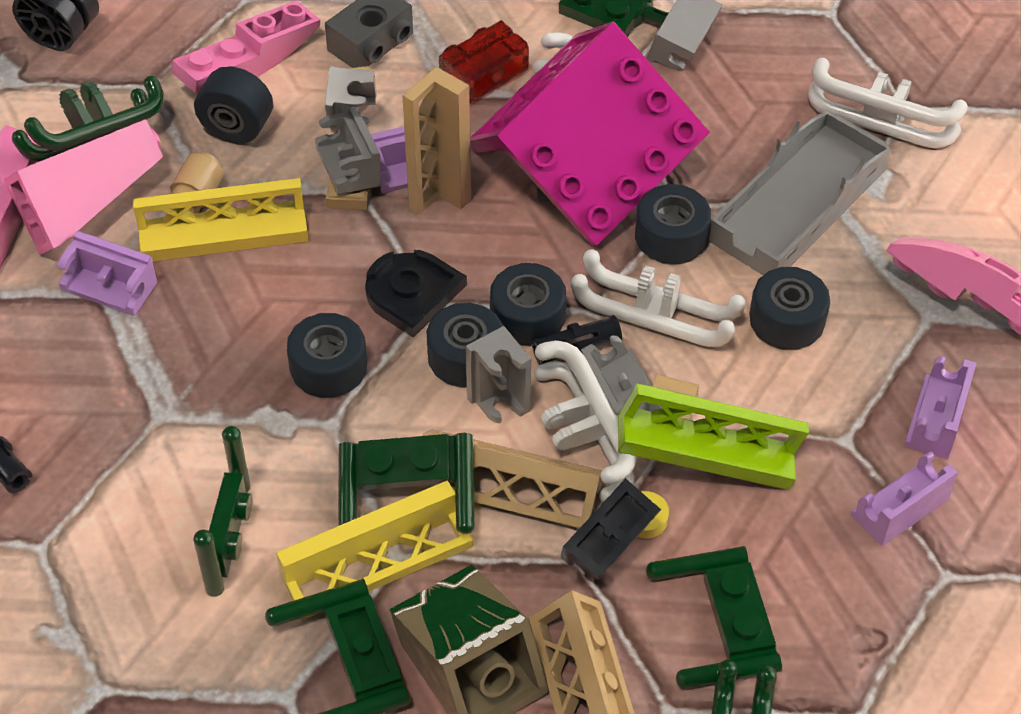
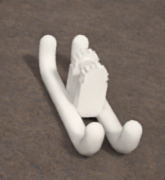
M818 58L815 61L812 69L814 81L809 87L808 99L811 106L817 112L838 114L859 127L928 148L947 147L959 137L961 126L957 122L962 119L967 111V103L965 101L955 100L950 109L935 110L906 101L911 81L903 79L898 85L895 95L890 96L883 94L887 87L888 74L879 72L870 90L831 77L828 74L830 63L826 58ZM824 91L831 95L864 104V111L832 102L824 97ZM899 116H903L928 125L946 126V128L942 132L935 133L897 122Z
M594 249L587 250L583 255L584 268L588 275L597 283L607 288L636 296V307L595 294L588 287V280L583 274H576L571 280V288L575 298L583 306L594 312L606 316L615 315L619 320L706 347H721L730 342L735 332V325L732 321L741 316L746 304L744 297L740 294L731 296L727 305H719L680 293V276L672 273L666 279L664 287L655 285V268L646 265L642 269L639 280L612 272L600 263L599 253ZM675 309L709 320L719 321L720 323L717 330H707L672 319Z
M550 341L541 343L535 349V355L539 360L559 358L567 363L549 362L541 364L534 371L535 377L539 381L560 379L566 382L575 397L545 410L541 417L542 422L548 429L569 425V427H564L553 435V443L559 451L569 450V448H575L598 440L611 465L604 468L600 475L601 480L609 485L602 488L599 492L600 501L603 503L625 478L633 484V468L636 456L618 452V416L582 352L567 342Z

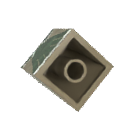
M473 565L460 570L389 609L401 646L447 714H513L549 693L529 619Z

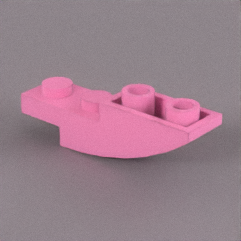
M297 0L236 23L235 36L173 59L172 73L194 93L200 91L211 72L219 67L233 66L245 69L259 77L301 46L319 28L321 20Z
M901 237L891 243L886 249V252L894 257L893 262L895 265L907 273L914 274L916 272L928 281V288L936 295L944 299L950 297L955 301L968 289L973 293L971 297L978 305L990 311L996 309L1008 318L1007 324L1017 333L1021 334V292H1019L1021 290V272L988 254L963 245L928 238Z

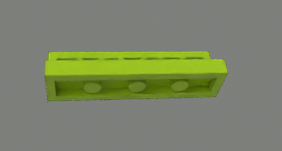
M638 383L618 415V452L786 490H789L796 481L794 454L809 434L808 422ZM642 402L662 406L661 409L654 411L639 409ZM695 413L704 415L706 418L691 421L683 419L682 416ZM739 423L748 427L735 431L726 429L724 426ZM776 433L789 435L785 442L770 439L766 436Z

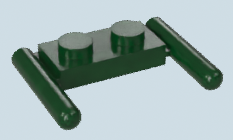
M228 426L222 431L229 473L224 472L209 531L199 530L193 537L205 591L211 597H217L224 591L222 577L227 578L231 561H238L241 554L242 533H239L242 520H249L252 510V494L247 493L251 485L241 432L235 426Z
M457 433L453 436L440 434L358 441V443L343 442L338 444V526L357 518V489L372 490L436 485L448 480L449 483L455 481L456 530L461 534L473 532L475 528L473 435L471 433Z
M745 546L648 563L646 574L653 581L703 572L704 583L727 660H732L737 665L736 680L757 676L759 669L763 666H771L776 672L782 671L781 657L776 651V641L751 562H748V553ZM720 663L681 669L676 674V682L682 689L715 684Z
M364 578L267 609L265 619L268 625L272 627L324 611L328 627L353 692L355 702L318 714H382L410 704L407 689L403 685L402 676Z

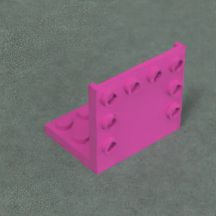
M613 21L573 36L470 137V147L475 153L487 151L493 153L499 149L505 150L591 246H597L638 205L642 196L656 187L710 132Z

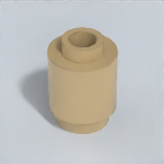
M205 152L189 154L170 186L171 194L217 188L224 176V171L218 159ZM193 206L189 211L199 213L200 209H204L206 206Z

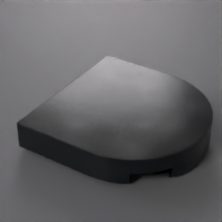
M422 250L395 255L394 252H389L379 257L367 271L365 290L367 301L376 314L411 337H415L431 321L432 317L467 286V276L436 256Z

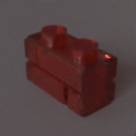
M500 20L488 28H479L471 38L464 42L448 46L439 56V68L469 85L470 103L528 70L529 46L517 33L514 34L513 30Z

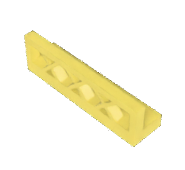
M300 178L133 199V208L139 230L140 252L152 256V261L308 242ZM294 194L295 201L281 203L272 201L276 196ZM246 200L250 202L247 207L235 208L230 206L234 201ZM204 205L209 208L206 212L202 213L189 211L193 206ZM163 211L168 213L163 218L146 220L145 212Z
M444 481L276 552L280 576L292 600L303 598L304 596L299 586L314 579L329 583L327 590L357 581L343 576L346 566L356 561L373 565L369 575L364 577L370 592L473 547V539L470 534H461L456 530V493L449 481ZM448 522L457 538L443 544L427 539L431 529ZM401 543L415 547L411 558L399 562L385 558L389 547ZM313 614V615L304 617V618H302V620H305V619H307V618H309V617H312V616H314V615H316V614Z

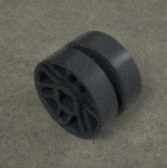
M14 0L12 11L18 25L31 39L44 47L56 51H64L75 43L82 32L98 15L99 3L98 0Z

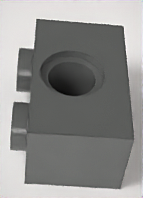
M405 0L354 1L325 22L327 51L351 68L366 67L378 62L383 55L399 43L405 42L413 34L412 5Z

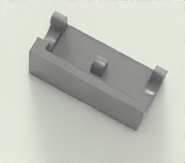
M676 0L656 33L646 59L651 62L655 60L671 69L682 71L686 64L681 60L675 59L671 53H676L682 58L692 60L723 4L715 0Z
M329 66L325 98L327 116L349 112V108L376 105L377 91L374 71ZM362 116L365 124L367 125L369 123V118Z
M349 108V112L328 115L320 119L319 124L321 128L338 127L334 134H325L315 138L316 149L336 193L341 194L381 186L380 152L358 108Z
M502 326L466 345L467 399L470 403L476 402L485 415L495 423L502 422L500 411L494 408L499 402L509 404L511 410L520 417L530 412L531 358L508 330Z
M611 336L610 342L613 349L607 354H601L593 344L581 350L618 416L637 383L653 386L632 349L627 351L618 336ZM642 402L639 409L647 411L662 408L660 405Z

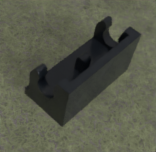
M625 478L565 543L562 548L561 558L570 566L574 563L585 572L584 576L588 581L598 580L658 515L661 509Z

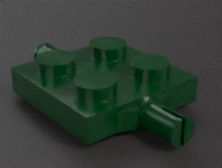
M560 0L558 3L559 14L593 28L614 21L627 37L633 28L642 23V21L646 20L661 26L669 12L652 7L651 3L653 0Z

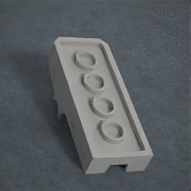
M823 112L800 128V122L796 121L792 133L783 143L777 139L776 150L767 166L711 219L708 241L761 275L779 267H791L886 171L891 152L886 142L838 114Z

